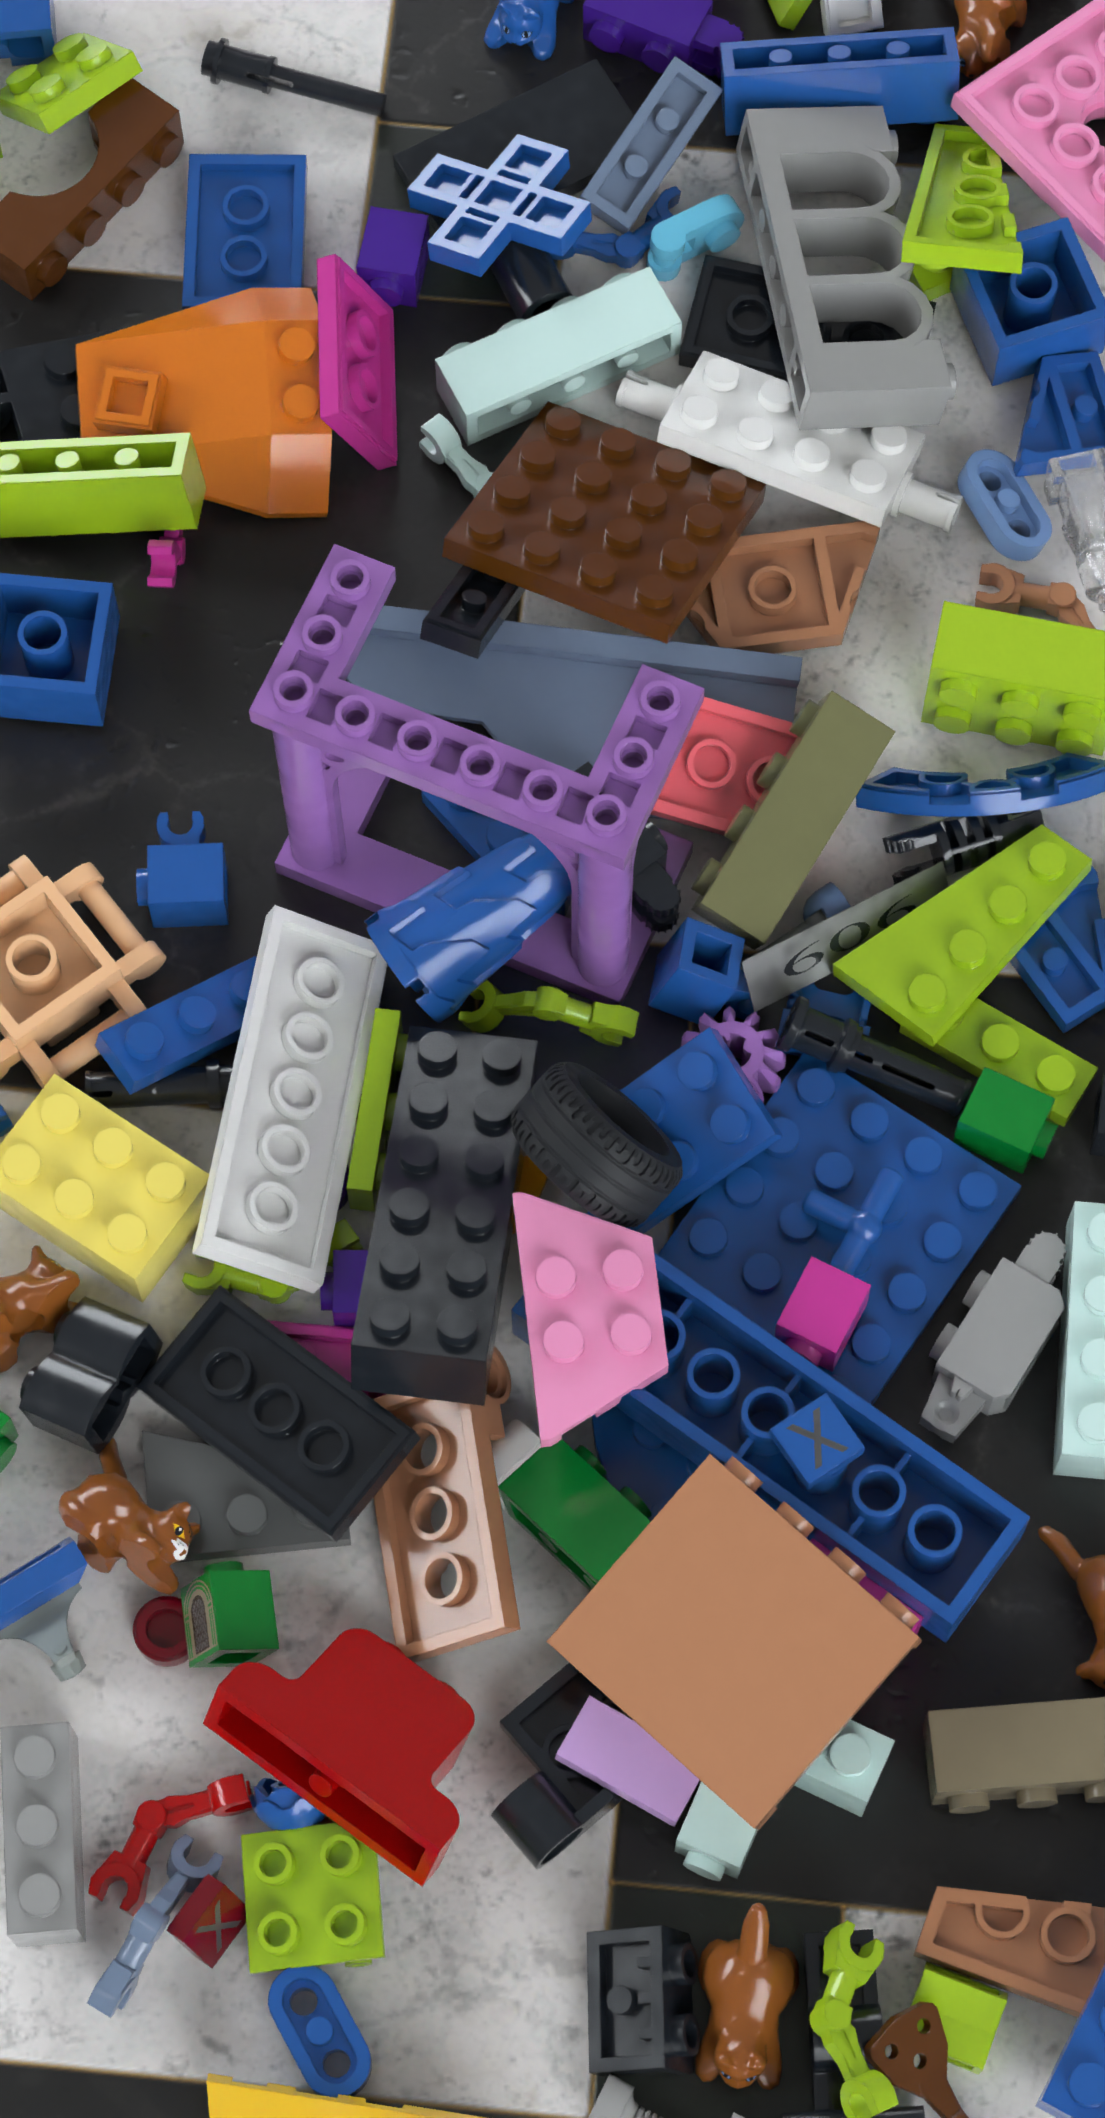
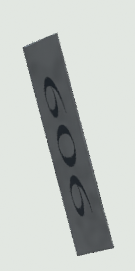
M943 861L741 961L754 1012L833 973V963L949 887Z

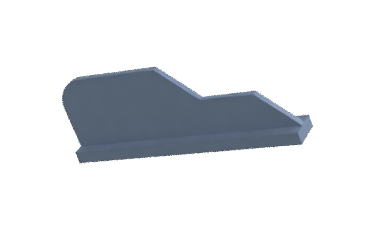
M383 605L346 679L349 683L440 719L482 724L494 740L575 771L588 761L594 766L642 664L705 688L704 697L793 723L803 657L669 641L666 644L652 638L504 620L477 659L420 639L422 622L429 611ZM651 814L649 818L668 820Z

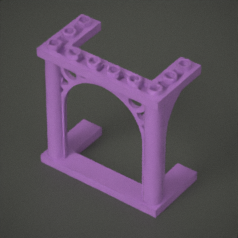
M334 544L249 709L252 723L272 730L289 834L275 861L276 873L376 913L380 909L397 904L451 871L363 836L390 779H395L533 834L557 857L568 873L572 888V919L555 913L523 941L522 949L504 965L592 1001L622 1006L656 931L651 932L649 927H645L646 923L641 922L632 912L633 869L638 840L704 701L705 688L642 664L589 777L347 682L346 679L396 581V572L393 566ZM659 829L668 845L666 872L673 879L672 883L678 885L693 853V842Z

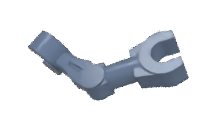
M187 1834L176 1840L170 1851L166 1865L169 1881L150 1904L145 1902L138 1910L119 1953L103 1973L89 1997L87 2004L110 2018L114 2015L117 2008L122 2010L132 1996L148 1954L154 1943L164 1932L170 1920V1913L184 1893H193L207 1874L217 1879L223 1856L215 1852L210 1858L209 1863L205 1866L194 1867L190 1865L185 1859L190 1853L194 1839Z

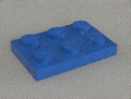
M189 154L182 310L249 288H303L308 173L306 155Z
M708 1027L620 1090L642 1109L670 1139L680 1154L683 1176L679 1184L660 1203L656 1210L649 1215L646 1221L636 1227L625 1228L643 1234L783 1137L729 1047L716 1029Z

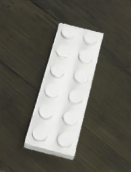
M276 905L266 915L192 1250L193 1254L313 1294L323 1285L363 1088L375 1008H379L387 969L386 961L371 939Z

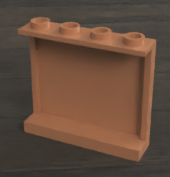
M709 1454L546 1642L754 1829H761L778 1809L776 1805L910 1650L913 1647L916 1649L920 1645L922 1640L911 1630L919 1621V1618L889 1592L886 1593L880 1602L858 1584L867 1573L838 1547L835 1546L826 1556L811 1543L807 1537L815 1528L785 1501L774 1510L755 1494L763 1482L735 1457L732 1456L723 1466Z

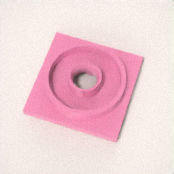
M1093 0L954 93L950 107L1027 183L1039 198L1047 203L1061 218L1068 217L1076 234L1105 262V147L1100 145L1096 133L1085 125L1092 120L1105 119V0Z

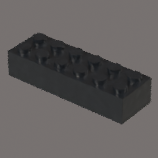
M410 1025L351 1342L352 1390L485 1406L514 1224L512 1193L519 1192L525 1155L512 1132L511 1114L518 1102L522 1100L536 1083L537 1040Z

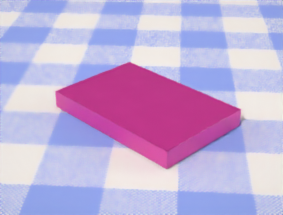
M336 254L318 258L320 419L377 470L396 466L398 450L393 309Z

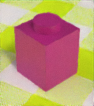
M811 1256L776 1323L774 1337L818 1367L819 1365L833 1372L867 1306L871 1285Z

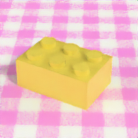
M53 1074L0 1144V1209L142 1303L198 1228L209 1174L56 1074Z

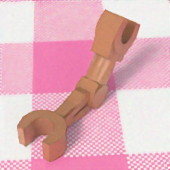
M997 563L981 565L979 584L994 586L1000 591L990 594L977 591L975 607L1012 614L1019 613L1020 606L1046 610L1047 615L1057 617L1060 623L1096 629L1089 620L1085 605L1077 598L1076 590L1071 584L1051 582L1050 586L1025 583V575L1008 569L1003 565Z

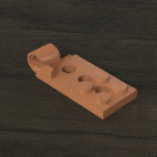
M495 1346L485 1406L386 1394L373 1399L416 1431L421 1438L373 1497L395 1646L414 1663L521 1629L491 1440L495 1441L505 1437L500 1405L508 1400L511 1393V1377L507 1363ZM433 1434L437 1443V1452L432 1463L425 1467L421 1459V1449L424 1441ZM443 1498L447 1507V1516L443 1526L435 1532L431 1524V1512L435 1503ZM452 1562L457 1572V1582L452 1593L446 1597L441 1589V1576Z

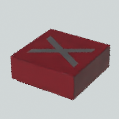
M207 1874L169 1924L166 1931L192 1955L213 1969L246 1924L245 1903L225 1884Z

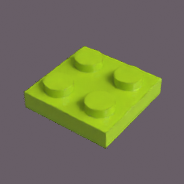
M75 33L57 42L52 48L54 54L39 64L23 66L7 77V85L0 89V111L4 116L44 133L51 134L143 70L132 50L86 33Z

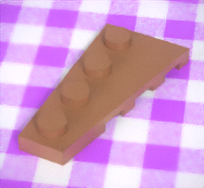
M937 1886L913 1956L1079 2017L1105 1964V1908L1092 1906L1091 1903L1065 1900L1061 1903L1027 1899L1026 1896Z

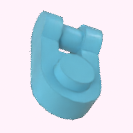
M728 194L712 197L654 226L651 231L646 268L650 266L658 281L666 282L673 280L680 272L681 263L708 250L714 253L720 252L737 241L741 234L739 229L745 218L733 197Z

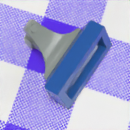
M70 1536L0 1578V1640L20 1639L42 1650L52 1660L53 1666L50 1668L61 1682L75 1677L86 1667L80 1651H74L71 1645L67 1628V1617L72 1600L82 1589L79 1582L88 1563Z

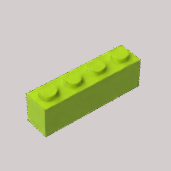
M191 432L0 442V538L175 531L198 528L206 485Z

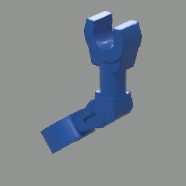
M676 186L664 190L647 212L645 223L635 231H628L621 236L614 233L594 234L582 232L563 257L550 253L552 259H569L576 253L594 257L605 263H616V265L625 269L634 267L644 257V253L650 249L651 231L654 226L674 216L669 209L679 203L681 191Z

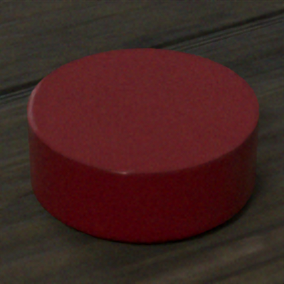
M160 1596L154 1598L140 1608L134 1619L133 1637L137 1648L145 1659L155 1665L172 1667L188 1660L182 1601L178 1597Z

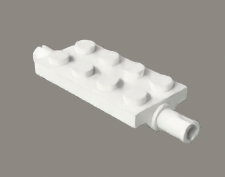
M702 352L685 383L678 385L677 388L636 374L635 371L630 369L619 386L615 400L617 407H624L661 422L656 442L671 448L680 449L689 455L723 468L736 470L744 476L881 528L887 515L897 518L899 513L943 529L946 533H950L961 509L963 496L959 494L954 495L914 479L915 474L911 471L922 450L926 434L905 426L799 430L787 381L710 352Z

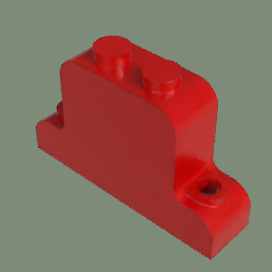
M361 1628L348 1629L342 1632L302 1676L297 1679L285 1678L271 1667L257 1662L242 1663L236 1666L223 1679L216 1689L203 1724L421 1887L439 1868L459 1827L460 1817L452 1801L435 1788L454 1767L475 1722L472 1707L464 1698L459 1696L453 1687L439 1681L407 1658L394 1644L386 1642L373 1632Z

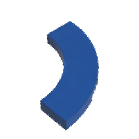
M1067 752L1043 762L1007 769L1006 780L988 779L975 783L968 782V774L965 772H928L893 767L864 782L856 795V807L894 814L937 817L1001 815L1045 809L1079 801L1105 792V760Z

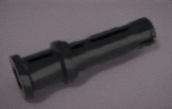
M799 996L794 1002L777 1042V1048L784 1052L793 1048L826 1062V1070L835 1074L838 1072L844 1073L847 1069H850L889 1086L898 1092L905 1093L949 1112V1115L954 1117L962 1110L972 1085V1081L969 1078H962L915 1055L901 1051L863 1034V1027L859 1025V1021L848 1018L843 1022L811 1008L809 1000L802 996ZM856 1051H858V1052H860V1053H862V1054H865V1055H867V1056H869V1057H865V1056L859 1055V1054L856 1053ZM884 1064H888V1065H890V1066H892V1067H894V1068H897V1069H899V1070H901V1071H904V1072H906V1073H908V1074H910V1075H913V1076H915V1077H917V1078H920V1079H922V1080H924V1081H927V1082H929V1083H925V1082H923V1081H920V1080H918V1079H916V1078H914V1077H911V1076H909V1075H907V1074H904V1073H902V1072H900V1071H898V1070H895V1069H893V1068H891V1067H888V1066H886V1065H884Z

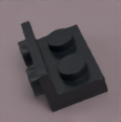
M663 1925L587 1932L590 2074L609 2076V2074L623 2075L663 2071L677 2075L693 2074L694 2056L698 2053L700 2047V2029L698 2021L693 2015L692 1985L696 1982L698 1976V1958L688 1933Z

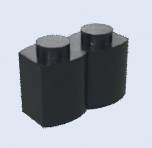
M85 1296L77 1303L73 1310L67 1311L59 1319L53 1335L54 1346L52 1352L39 1366L33 1367L25 1376L20 1390L21 1402L19 1409L33 1426L99 1454L119 1428L129 1406L130 1399L139 1390L136 1385L156 1363L163 1342L149 1323Z

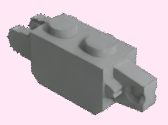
M1043 1230L1041 1234L1035 1233L1034 1238H1030L1029 1245L1025 1246L1015 1263L1003 1257L992 1275L981 1270L976 1276L962 1301L964 1305L971 1309L959 1328L951 1323L945 1326L929 1354V1357L936 1360L937 1363L931 1380L934 1383V1387L919 1422L927 1430L950 1443H954L980 1412L988 1416L1005 1412L1056 1331L1059 1325L1058 1319L1065 1309L1060 1290L1052 1286L1056 1276L1060 1273L1064 1257L1067 1253L1065 1251L1066 1244L1057 1236L1058 1233H1045Z

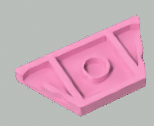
M524 1192L512 1193L540 1444L541 1447H550L562 1440V1434L589 1417L595 1415L597 1418L619 1404L624 1395L635 1389L641 1390L668 1373L669 1365L656 1262L651 1236Z

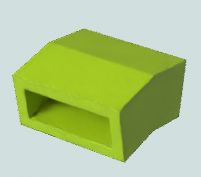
M926 1961L910 2007L920 2001L933 2003L938 2008L948 2043L947 2063L979 2075L984 2069L1008 2000V1993ZM920 2019L917 2024L919 2032L923 2029L924 2026L922 2019Z

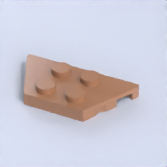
M864 521L740 536L686 616L709 646L775 654L842 645L879 539L880 527Z

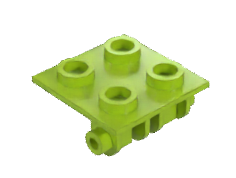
M337 1823L241 1835L250 1974L281 1971L289 1967L298 1968L345 1963V1967H364L372 1965V1959L385 1958L378 1854Z

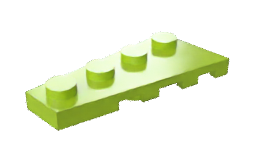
M935 123L902 240L901 262L916 263L932 270L955 267L1022 274L1023 249L1021 242H1017L1016 239L1017 225L1014 213H1010L1008 206L1009 192L1007 184L1002 181L1000 156L970 126Z
M1041 824L833 963V975L923 1042L933 1047L1091 871L1092 859Z

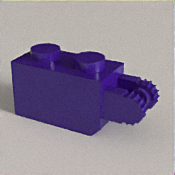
M585 0L583 4L584 40L592 42L597 48L605 52H617L643 62L650 69L658 73H664L675 56L694 70L712 77L716 75L719 79L721 78L720 43L744 41L745 37H743L744 32L740 31V27H736L735 24L730 25L729 21L712 15V0Z

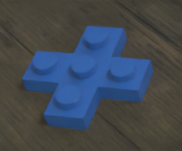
M517 134L489 169L437 153L407 189L410 208L446 219L427 242L430 261L482 277L511 240L563 257L592 221L591 203L589 201L553 190L570 169L569 151Z

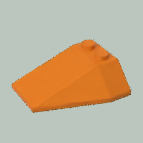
M249 288L76 344L75 358L80 438L134 435L98 430L93 423L105 365L163 372L168 379L157 434L191 432L205 480V500L265 518L327 517L332 428L320 419L318 304L311 288Z

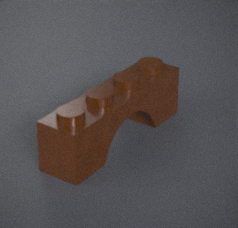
M133 78L99 100L87 112L93 144L98 154L92 168L83 179L74 186L59 193L45 196H30L10 191L0 201V279L31 301L46 286L52 287L59 282L67 270L68 263L84 247L94 245L104 233L107 223L122 207H129L134 204L143 192L148 180L161 167L166 168L170 166L182 150L184 139L179 110Z

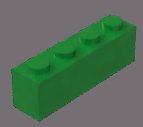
M560 1440L550 1447L538 1449L498 1486L508 1514L581 1584L591 1591L651 1522L649 1518L652 1516V1513L644 1501L629 1487L624 1486L620 1491L615 1489L604 1478L607 1472L601 1462L586 1447L579 1445L573 1450L564 1440Z

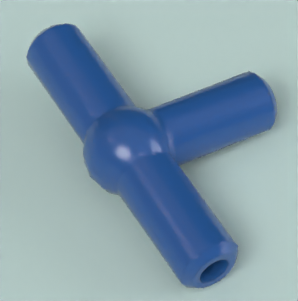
M891 1167L881 1168L859 1210L816 1189L810 1190L807 1193L802 1204L803 1212L846 1233L829 1265L853 1276L869 1245L875 1243L881 1236L883 1229L882 1221L904 1182L903 1175Z

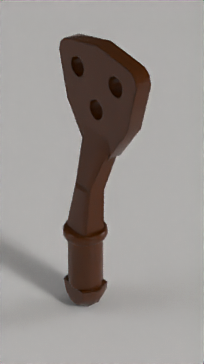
M920 2001L891 2016L865 2045L864 2054L868 2062L877 2071L883 2073L894 2087L923 2098L941 2118H969L961 2108L947 2080L948 2043L938 2008L933 2003ZM922 2019L924 2026L923 2029L919 2032L917 2024L918 2021ZM890 2045L892 2052L889 2057H886L885 2049L886 2046ZM916 2054L920 2057V2063L917 2067L914 2066L913 2062Z

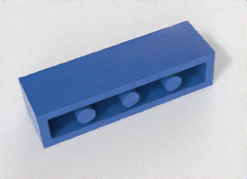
M954 27L720 43L721 88L723 89L721 96L726 136L740 135L746 109L883 106L887 125L907 123L930 125L939 121L958 120V114L950 107L954 93L959 91L960 59Z

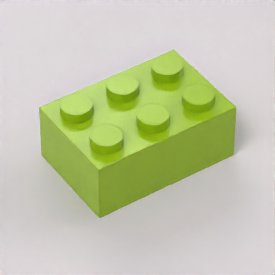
M944 601L920 722L933 724L937 729L952 734L972 731L993 735L999 741L1010 745H1025L1030 742L1056 747L1063 754L1068 752L1082 756L1090 754L1103 756L1105 749V631Z

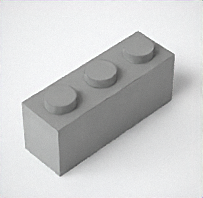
M69 1722L0 1727L7 1936L17 1947L86 1942L78 1737Z

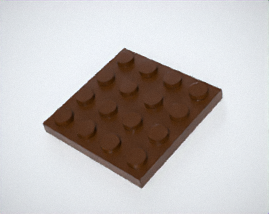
M548 401L445 536L442 557L667 644L762 505L767 484L744 476L736 470L723 468L689 455L680 449L668 447L634 434L627 429L615 427L578 413L571 408L562 407Z

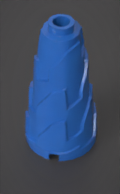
M527 833L521 838L518 837L497 847L465 868L460 866L454 868L397 904L378 910L366 919L364 923L368 925L366 930L373 943L405 988L410 985L417 993L423 990L425 994L415 1001L434 1021L441 1023L454 1014L473 991L520 951L524 940L555 914L568 899L567 897L572 894L571 881L557 857L533 834Z

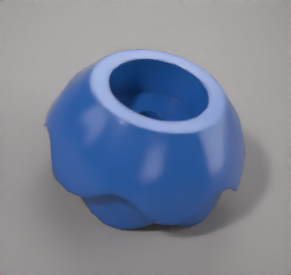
M271 1778L261 1779L257 1786H254V1794L250 1795L252 1809L258 1818L270 1829L289 1830L308 1827L322 1822L326 1817L325 1814L282 1782H277Z

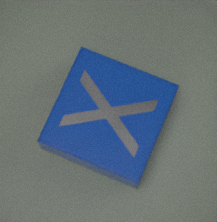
M827 1393L770 1428L769 1436L807 1490L863 1455L865 1450L864 1445Z

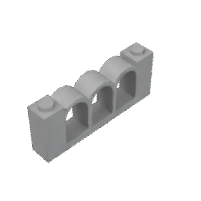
M883 106L746 109L736 152L799 430L939 425L947 401L952 400L956 393V371L952 363H946L941 339H928L933 327V308L927 296L917 286L909 282L915 263L901 262L902 240L906 225L893 216L901 193V178L894 166L898 158V137L895 130L888 129ZM845 192L862 198L870 205L861 208L792 210L789 193ZM803 257H866L879 263L886 272L808 276ZM879 322L894 328L903 338L886 341L823 343L819 323Z

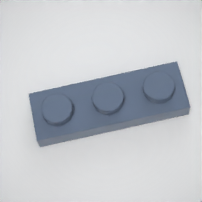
M674 56L579 199L591 203L592 214L620 233H627L712 109L723 89Z

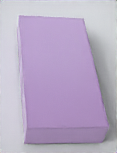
M590 1695L555 1756V1760L604 1788L606 1787L611 1792L675 1827L700 1782L692 1772L634 1720Z

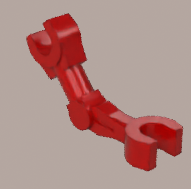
M241 1773L218 1779L207 1786V1790L190 1795L167 1796L158 1801L148 1800L143 1802L137 1809L132 1823L134 1828L122 1852L114 1850L101 1867L95 1871L90 1878L88 1894L102 1902L112 1883L119 1880L126 1881L128 1887L127 1894L119 1908L123 1912L134 1916L145 1902L151 1868L146 1863L158 1838L161 1839L168 1828L177 1829L193 1819L211 1814L219 1817L232 1816L253 1810L250 1802V1795L253 1794L250 1781H245V1777Z

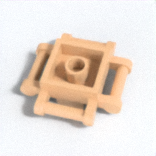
M23 854L8 864L10 871L0 878V1032L5 1037V1039L0 1041V1080L13 1065L22 1060L43 1089L53 1074L65 1079L100 1055L95 1047L100 1032L147 1009L129 985L136 980L145 979L159 970L166 961V955L154 941H146L104 889L102 886L104 877L91 862L79 865L53 883L48 876L43 877L30 859ZM75 901H83L125 955L115 962L70 904ZM108 999H111L119 1010L51 1058H48L40 1048L45 1043L50 1047L56 1045L95 1018L100 1013L99 1006Z

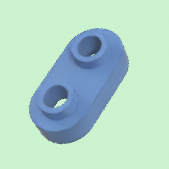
M983 449L976 451L969 457L958 475L957 485L961 495L990 543L1000 554L1016 561H1028L1035 558L1051 537L1052 524L1049 516L1025 477L1015 476L1013 470L1015 462L1011 458L995 450Z

